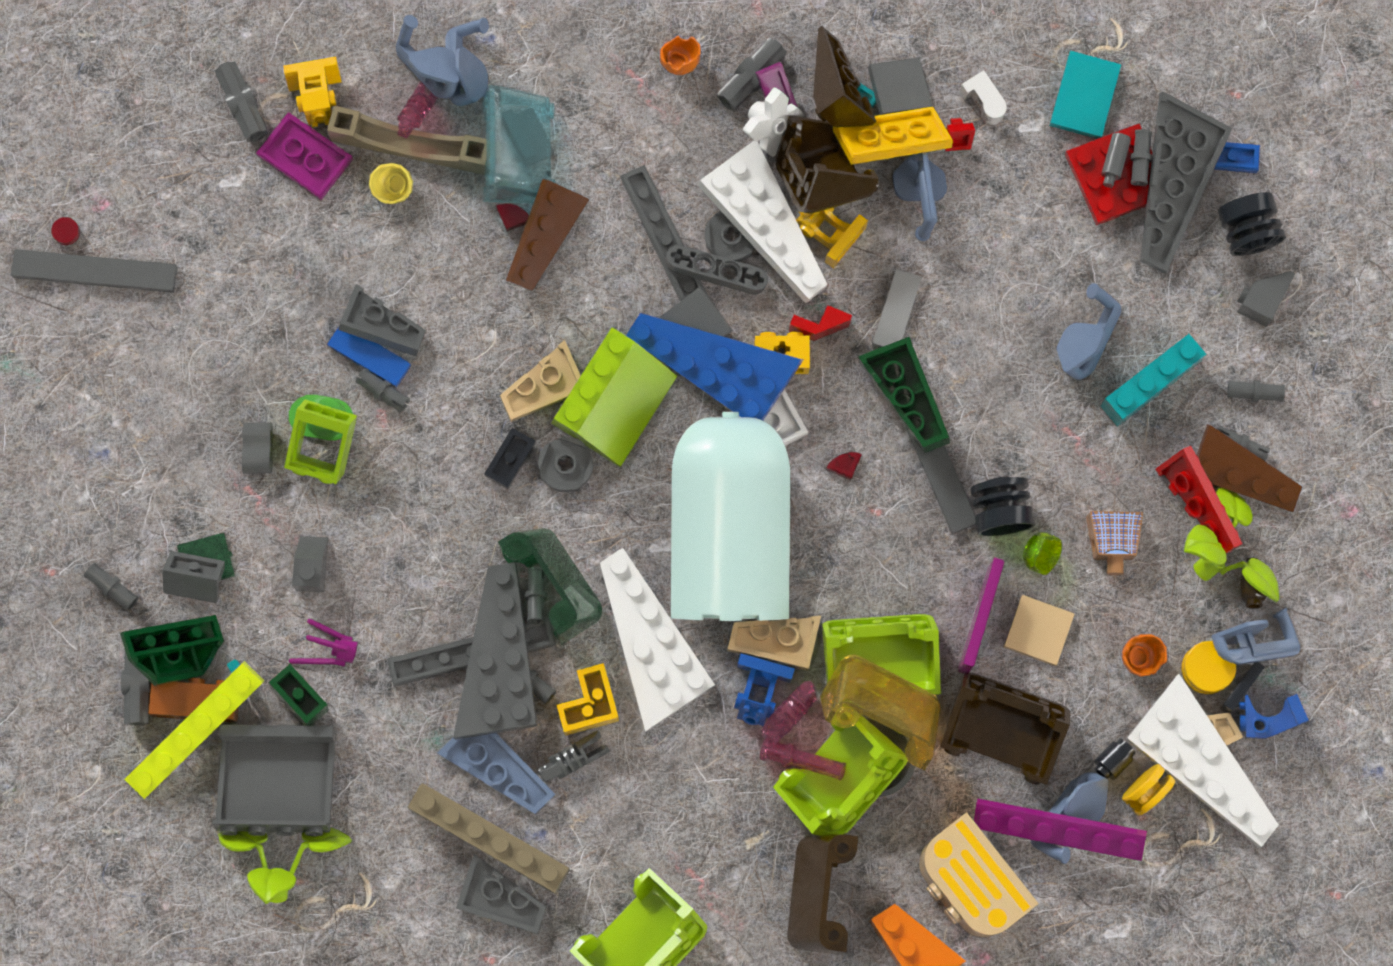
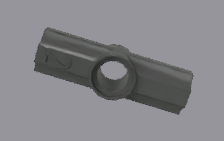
M769 38L751 58L747 57L736 69L733 78L719 91L717 98L726 108L735 111L753 91L756 92L761 88L755 72L780 62L786 56L787 51L777 40Z
M225 62L219 65L214 70L221 88L224 90L225 100L233 117L237 119L246 141L255 142L262 139L268 134L266 125L257 110L259 107L249 85L246 86L236 62Z
M125 651L124 670L121 672V691L124 695V724L134 726L150 724L148 712L152 683L128 661Z

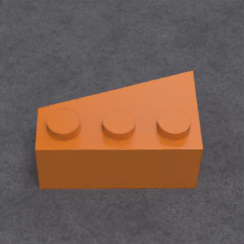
M893 904L869 920L897 966H960L966 962V960L896 904Z

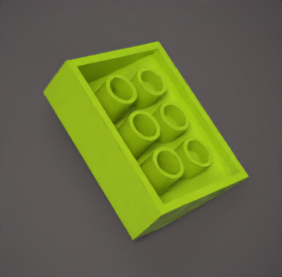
M611 327L551 424L571 437L582 441L587 447L621 467L674 383L677 375L635 341Z

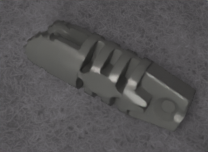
M599 730L548 757L550 762L538 768L543 781L546 782L556 776L561 779L609 753L610 750L606 745L600 746L588 754L583 750L601 738Z

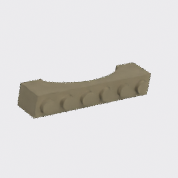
M338 106L333 107L327 129L332 142L482 175L488 174L493 154L492 141L489 139L466 134L465 136H449L421 132L389 124L360 113V111Z
M421 783L407 807L410 811L490 855L555 895L570 871L569 867L423 783Z

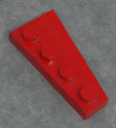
M1192 446L1183 448L1155 469L1160 477L1165 475L1171 483L1168 488L1174 496L1179 494L1186 503L1184 509L1188 515L1197 518L1200 525H1204L1214 532L1226 554L1242 545L1237 530L1231 523L1225 507L1221 504L1212 482L1208 479Z

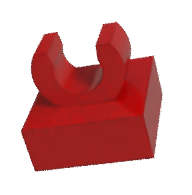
M950 118L951 124L947 125L946 129L953 143L952 148L945 149V152L971 150L976 131L973 123H963L962 118Z

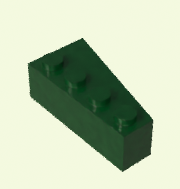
M910 337L858 356L862 368L924 453L950 444L948 432Z

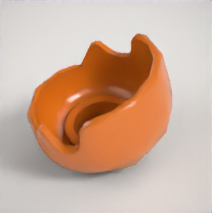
M676 36L671 41L665 43L660 49L661 65L668 72L675 75H685L693 72L700 62V44L692 36L688 40Z
M1140 634L1132 637L1125 644L1122 650V662L1130 673L1139 677L1156 674L1160 667L1166 663L1167 647L1160 638L1152 634Z

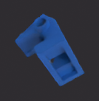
M741 653L737 668L750 671L744 693L738 692L734 708L739 710L737 719L743 720L750 725L758 724L764 726L766 718L772 719L776 703L771 702L776 681L781 680L791 683L795 669ZM752 684L769 688L765 703L748 699Z
M1297 694L1286 698L1282 711L1272 717H1265L1257 713L1248 695L1244 697L1245 702H1239V710H1245V715H1240V732H1246V738L1267 739L1300 726L1309 720ZM1255 722H1263L1265 728L1257 730L1254 726Z

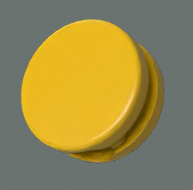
M1204 641L1192 647L1185 654L1181 664V672L1185 683L1192 690L1200 694L1211 695L1222 691L1231 684L1236 674V664L1222 659L1217 654L1213 641Z
M1156 764L1146 770L1129 786L1122 796V800L1127 805L1129 804L1133 808L1132 811L1138 816L1145 814L1156 806L1175 784V779L1171 775L1160 779L1165 771L1161 764Z

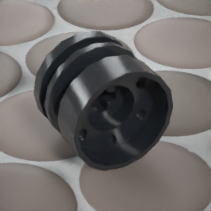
M1261 192L1234 199L1219 208L1218 214L1222 227L1225 230H1233L1226 236L1227 242L1232 243L1229 246L1232 256L1260 253L1280 244L1286 239L1284 230L1280 229L1282 226L1281 220L1270 219L1278 212L1272 193Z
M998 477L971 487V496L977 497L972 502L973 507L986 509V511L975 516L977 534L979 536L1009 535L1029 530L1035 526L1033 508L1031 506L1019 505V503L1031 497L1030 492L1023 491L1029 487L1027 478Z

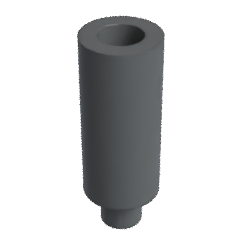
M1122 133L1112 134L1101 173L1104 177L1103 185L1105 187L1113 188L1115 180H1120L1131 142V138L1128 135Z

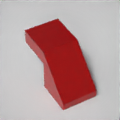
M827 305L820 324L793 315L789 332H801L803 336H810V340L816 341L848 328L852 315Z

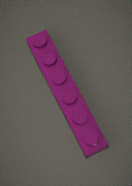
M979 798L976 802L974 822L980 830L1142 861L1147 831Z

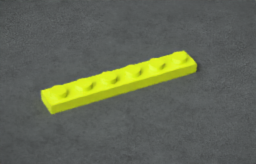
M244 661L124 780L145 799L264 680Z

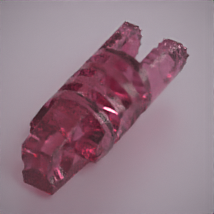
M419 82L397 118L400 121L397 135L406 139L414 128H420L438 99L432 92L429 96L424 94L425 85L422 82Z
M808 680L800 684L782 702V705L771 714L761 729L762 736L773 744L777 743L808 713L813 703L817 701V695L814 693L815 686L812 681Z

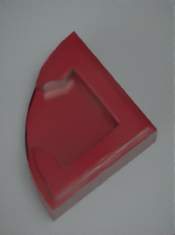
M510 203L496 205V209L507 232L527 223L529 214L523 208Z
M857 452L841 454L829 462L826 470L851 480L862 454Z

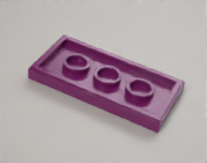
M994 557L988 566L957 672L968 673L975 665L1005 563L1002 559Z

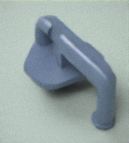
M406 15L403 18V24L396 43L398 57L436 97L444 99L452 97L459 81V76L456 72V55L444 47L415 51L409 42L413 29L418 26V20L412 15Z
M486 18L453 27L446 34L445 48L451 50L456 55V72L459 76L456 91L449 98L454 105L464 106L474 103L488 92V74L485 65L468 49L463 47L464 36L476 32L484 34L488 31L489 23ZM460 86H463L465 93L460 94Z
M928 152L909 155L894 171L892 176L895 194L904 201H921L924 221L915 230V236L920 241H926L930 238L937 222L935 201L941 200L947 192L945 173L929 160Z
M1095 283L1088 286L1086 294L1089 299H1096L1105 306L1097 325L1073 323L1065 329L1057 345V352L1063 371L1076 380L1085 379L1095 370L1121 314L1119 302Z
M1284 608L1273 615V618L1277 619L1285 640L1256 644L1254 636L1269 626L1268 620L1246 622L1211 636L1217 654L1222 659L1237 665L1297 655L1300 651V644L1292 621L1287 613L1288 609ZM1236 644L1237 649L1229 650L1227 645Z
M1087 772L1078 776L1069 783L1049 812L1099 822L1105 813L1109 785L1108 779L1094 772ZM1030 840L1033 847L1046 855L1059 860L1063 864L1069 861L1070 850L1068 847L1060 848L1051 843Z

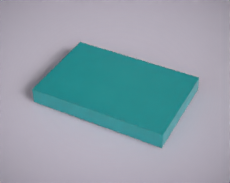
M1070 50L1049 126L1095 139L1102 138L1121 64Z

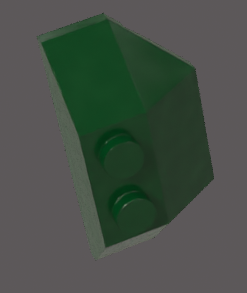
M216 615L120 633L128 661L154 686L203 676L224 642Z

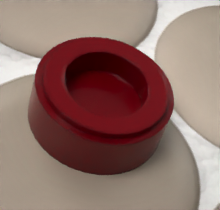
M61 217L53 223L51 233L59 244L68 246L74 244L79 239L80 228L72 218Z

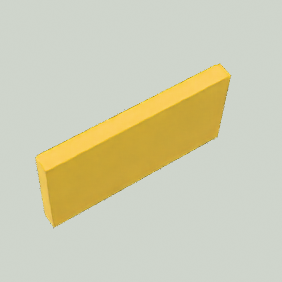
M934 107L875 116L876 123L869 126H833V132L851 165L952 148L953 143Z

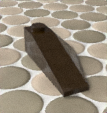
M821 26L818 29L813 93L817 107L815 108L817 116L823 122L828 121L834 127L869 126L875 124L876 119L867 97H861L857 89L861 84L848 68L850 62L839 40Z

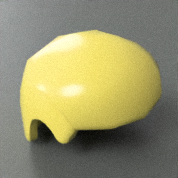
M395 163L381 164L371 173L369 187L372 195L380 202L396 204L405 201L410 196L413 180L410 172L402 165Z

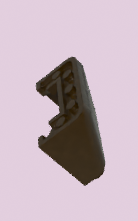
M796 116L788 117L787 127L782 134L776 152L775 165L799 212L812 214L871 197L878 190L879 178L875 171L867 169L863 174L857 172L835 136L833 125L828 121L823 122L822 120Z
M968 672L964 674L940 747L953 756H960V754L967 753L968 750L1021 768L1020 771L1024 775V779L1031 784L1039 785L1042 783L1047 785L1070 726V710L1057 702Z
M845 834L806 836L798 843L787 931L788 941L795 949L843 955L847 952L848 932L841 923L827 921L832 868H837L838 864L848 863L855 857L858 836Z

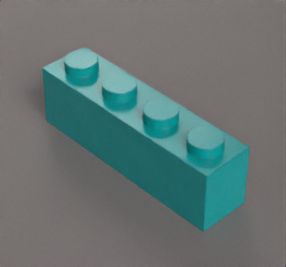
M1187 334L1106 397L1100 407L1118 427L1198 365L1206 356L1205 351L1190 334Z

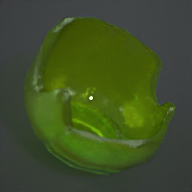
M1046 532L1034 534L1028 539L1023 549V560L1026 567L1042 575L1049 574L1060 558L1062 540Z

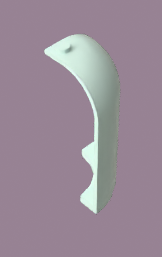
M722 412V417H709L698 420L682 435L676 447L672 464L671 618L686 620L714 618L720 619V621H742V619L755 618L759 621L789 619L790 464L785 445L779 434L769 424L757 418L739 417V412Z

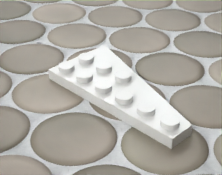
M758 141L751 142L699 181V188L805 303L825 289L827 282L759 147Z
M622 548L600 562V567L645 732H647L715 687V684Z
M1178 674L1126 740L1155 764H1161L1165 768L1166 773L1171 775L1182 786L1260 848L1278 827V823L1180 674Z

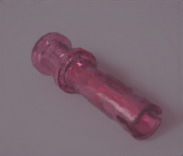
M766 736L761 746V761H766L767 759L781 763L785 768L793 765L836 778L840 781L844 777L846 771V763L838 762L820 755L798 750L797 746L793 743H788L787 745L773 741L770 736Z

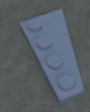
M497 733L458 740L452 738L437 752L445 759L534 814H537L556 795Z

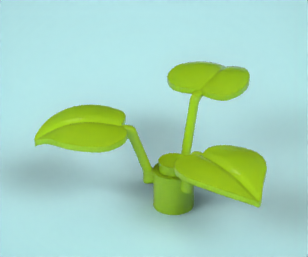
M1219 488L1216 494L1221 504L1225 507L1228 517L1232 519L1234 528L1238 522L1243 526H1249L1253 516L1247 502L1237 493L1225 488ZM1196 525L1190 530L1186 538L1184 552L1200 557L1194 563L1193 568L1201 579L1209 581L1218 572L1224 575L1228 571L1243 568L1242 574L1250 585L1268 598L1278 602V582L1273 571L1265 563L1256 558H1251L1247 563L1241 561L1225 566L1227 562L1226 553L1214 532L1204 525Z
M330 827V832H323L322 836H308L303 832L302 840L305 842L301 843L291 869L287 871L282 868L268 869L264 849L261 843L268 840L266 833L262 836L250 835L244 831H237L236 835L218 834L221 845L231 851L244 852L253 848L258 850L262 868L250 871L247 875V881L254 893L265 904L269 902L281 903L287 900L288 890L296 884L294 873L306 848L309 847L313 852H328L352 842L348 835Z

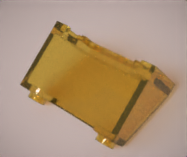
M853 654L844 657L820 695L825 720L841 728H850L857 723L863 714L910 738L905 748V756L908 762L925 771L933 758L941 712L938 698L933 693L861 656Z

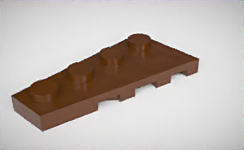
M542 179L506 281L533 291L589 199L552 181Z
M1207 424L1196 455L1212 484L1294 512L1302 486L1213 426Z

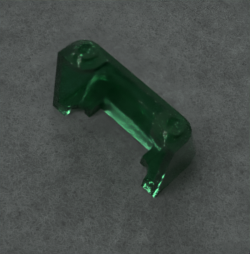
M537 528L514 532L498 541L500 552L507 563H521L527 569L539 563L559 593L562 600L551 608L549 620L555 629L553 633L561 645L600 620L602 616L600 601L557 536L550 529Z

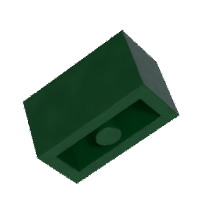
M291 664L286 666L268 682L270 689L304 726H312L329 711L328 704Z

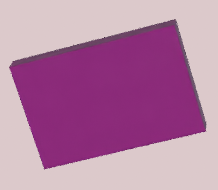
M289 112L256 152L259 158L319 200L325 197L353 160V156Z

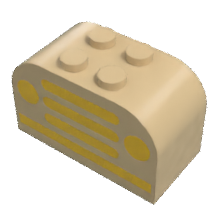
M967 812L928 842L921 852L919 866L924 880L929 885L926 890L936 902L941 900L947 909L944 910V913L953 924L959 923L966 932L973 936L991 937L1007 930L1039 904Z

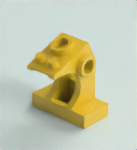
M336 56L284 65V74L289 92L300 90L301 96H296L298 111L304 112L308 125H312V127H318L320 123L329 125L332 107L337 105L334 90L329 91L328 85L342 82Z
M834 207L812 214L799 212L801 215L796 221L800 225L799 228L803 235L810 239L812 237L830 250L826 255L825 263L833 269L864 232L868 222L860 214L852 224L843 222L832 213ZM824 221H827L837 229L831 237H828L818 229Z

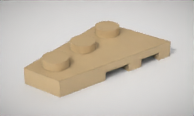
M565 340L500 395L510 422L566 400L581 375Z
M821 616L774 621L734 622L727 651L736 654L742 653L808 671Z

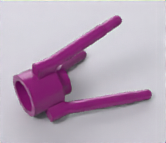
M307 619L308 624L337 639H335V642L307 635L306 640L332 648L331 655L336 656V658L289 659L290 664L338 665L345 667L346 662L353 663L358 642L352 641L353 637L343 635L312 619Z

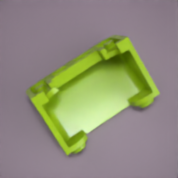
M912 614L826 621L822 624L829 702L834 701L835 704L850 703V699L855 698L856 692L911 689V692L917 694V697L924 699L932 698L934 694H941L939 630L931 615Z
M843 704L833 712L830 723L835 731L804 768L786 769L780 774L779 780L773 786L809 831L815 835L846 834L908 762V757L898 746L852 706Z
M648 868L635 879L633 893L636 898L598 938L593 934L583 935L576 940L574 946L569 951L584 966H677L702 940L708 927L690 905Z

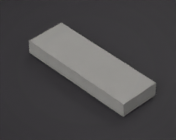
M896 269L872 346L881 348L903 338L922 276Z

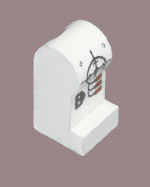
M984 70L961 85L959 93L964 100L972 97L981 110V117L985 123L995 125L1002 121L1007 109L1006 102Z

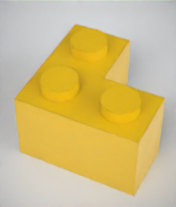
M604 663L577 670L584 698L557 705L565 736L619 721Z

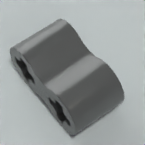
M272 422L243 423V474H271L273 469Z

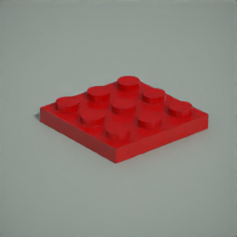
M1140 123L1115 132L1128 135L1131 138L1121 178L1120 180H1115L1113 188L1103 185L1104 177L1101 175L1112 134L1065 152L1066 159L1096 226L1144 208L1147 205L1151 162L1149 163L1148 185L1135 186L1131 184L1133 161L1130 160L1131 153H1134L1135 130L1142 129Z

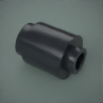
M1121 738L1116 742L1112 741L1094 760L1097 765L1095 771L1106 779L1115 780L1133 762L1136 752Z

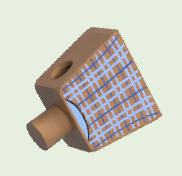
M1090 511L1086 516L1093 558L1095 560H1107V575H1123L1124 560H1133L1136 557L1143 512Z

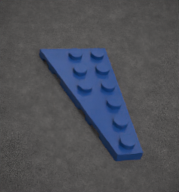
M644 313L638 315L626 334L628 338L635 341L646 351L733 412H739L740 417L757 418L764 421L804 360Z

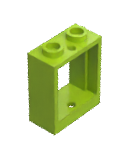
M305 399L296 410L284 468L292 470L293 473L300 476L308 475L318 478L322 483L337 484L345 473L357 415ZM307 423L343 434L336 465L300 454Z

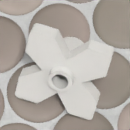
M777 88L772 89L765 102L758 101L751 106L748 112L750 120L743 128V132L756 142L760 140L759 147L772 157L776 155L782 134L787 127L788 117L804 118L805 116L798 107L793 104L788 105L789 98Z

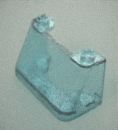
M488 85L482 99L483 112H485L484 120H486L485 177L487 186L483 188V202L533 204L542 179L556 183L555 179H551L550 119L554 118V103H550L549 97L500 85Z

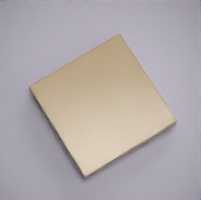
M1022 595L1003 648L1056 667L1074 613Z

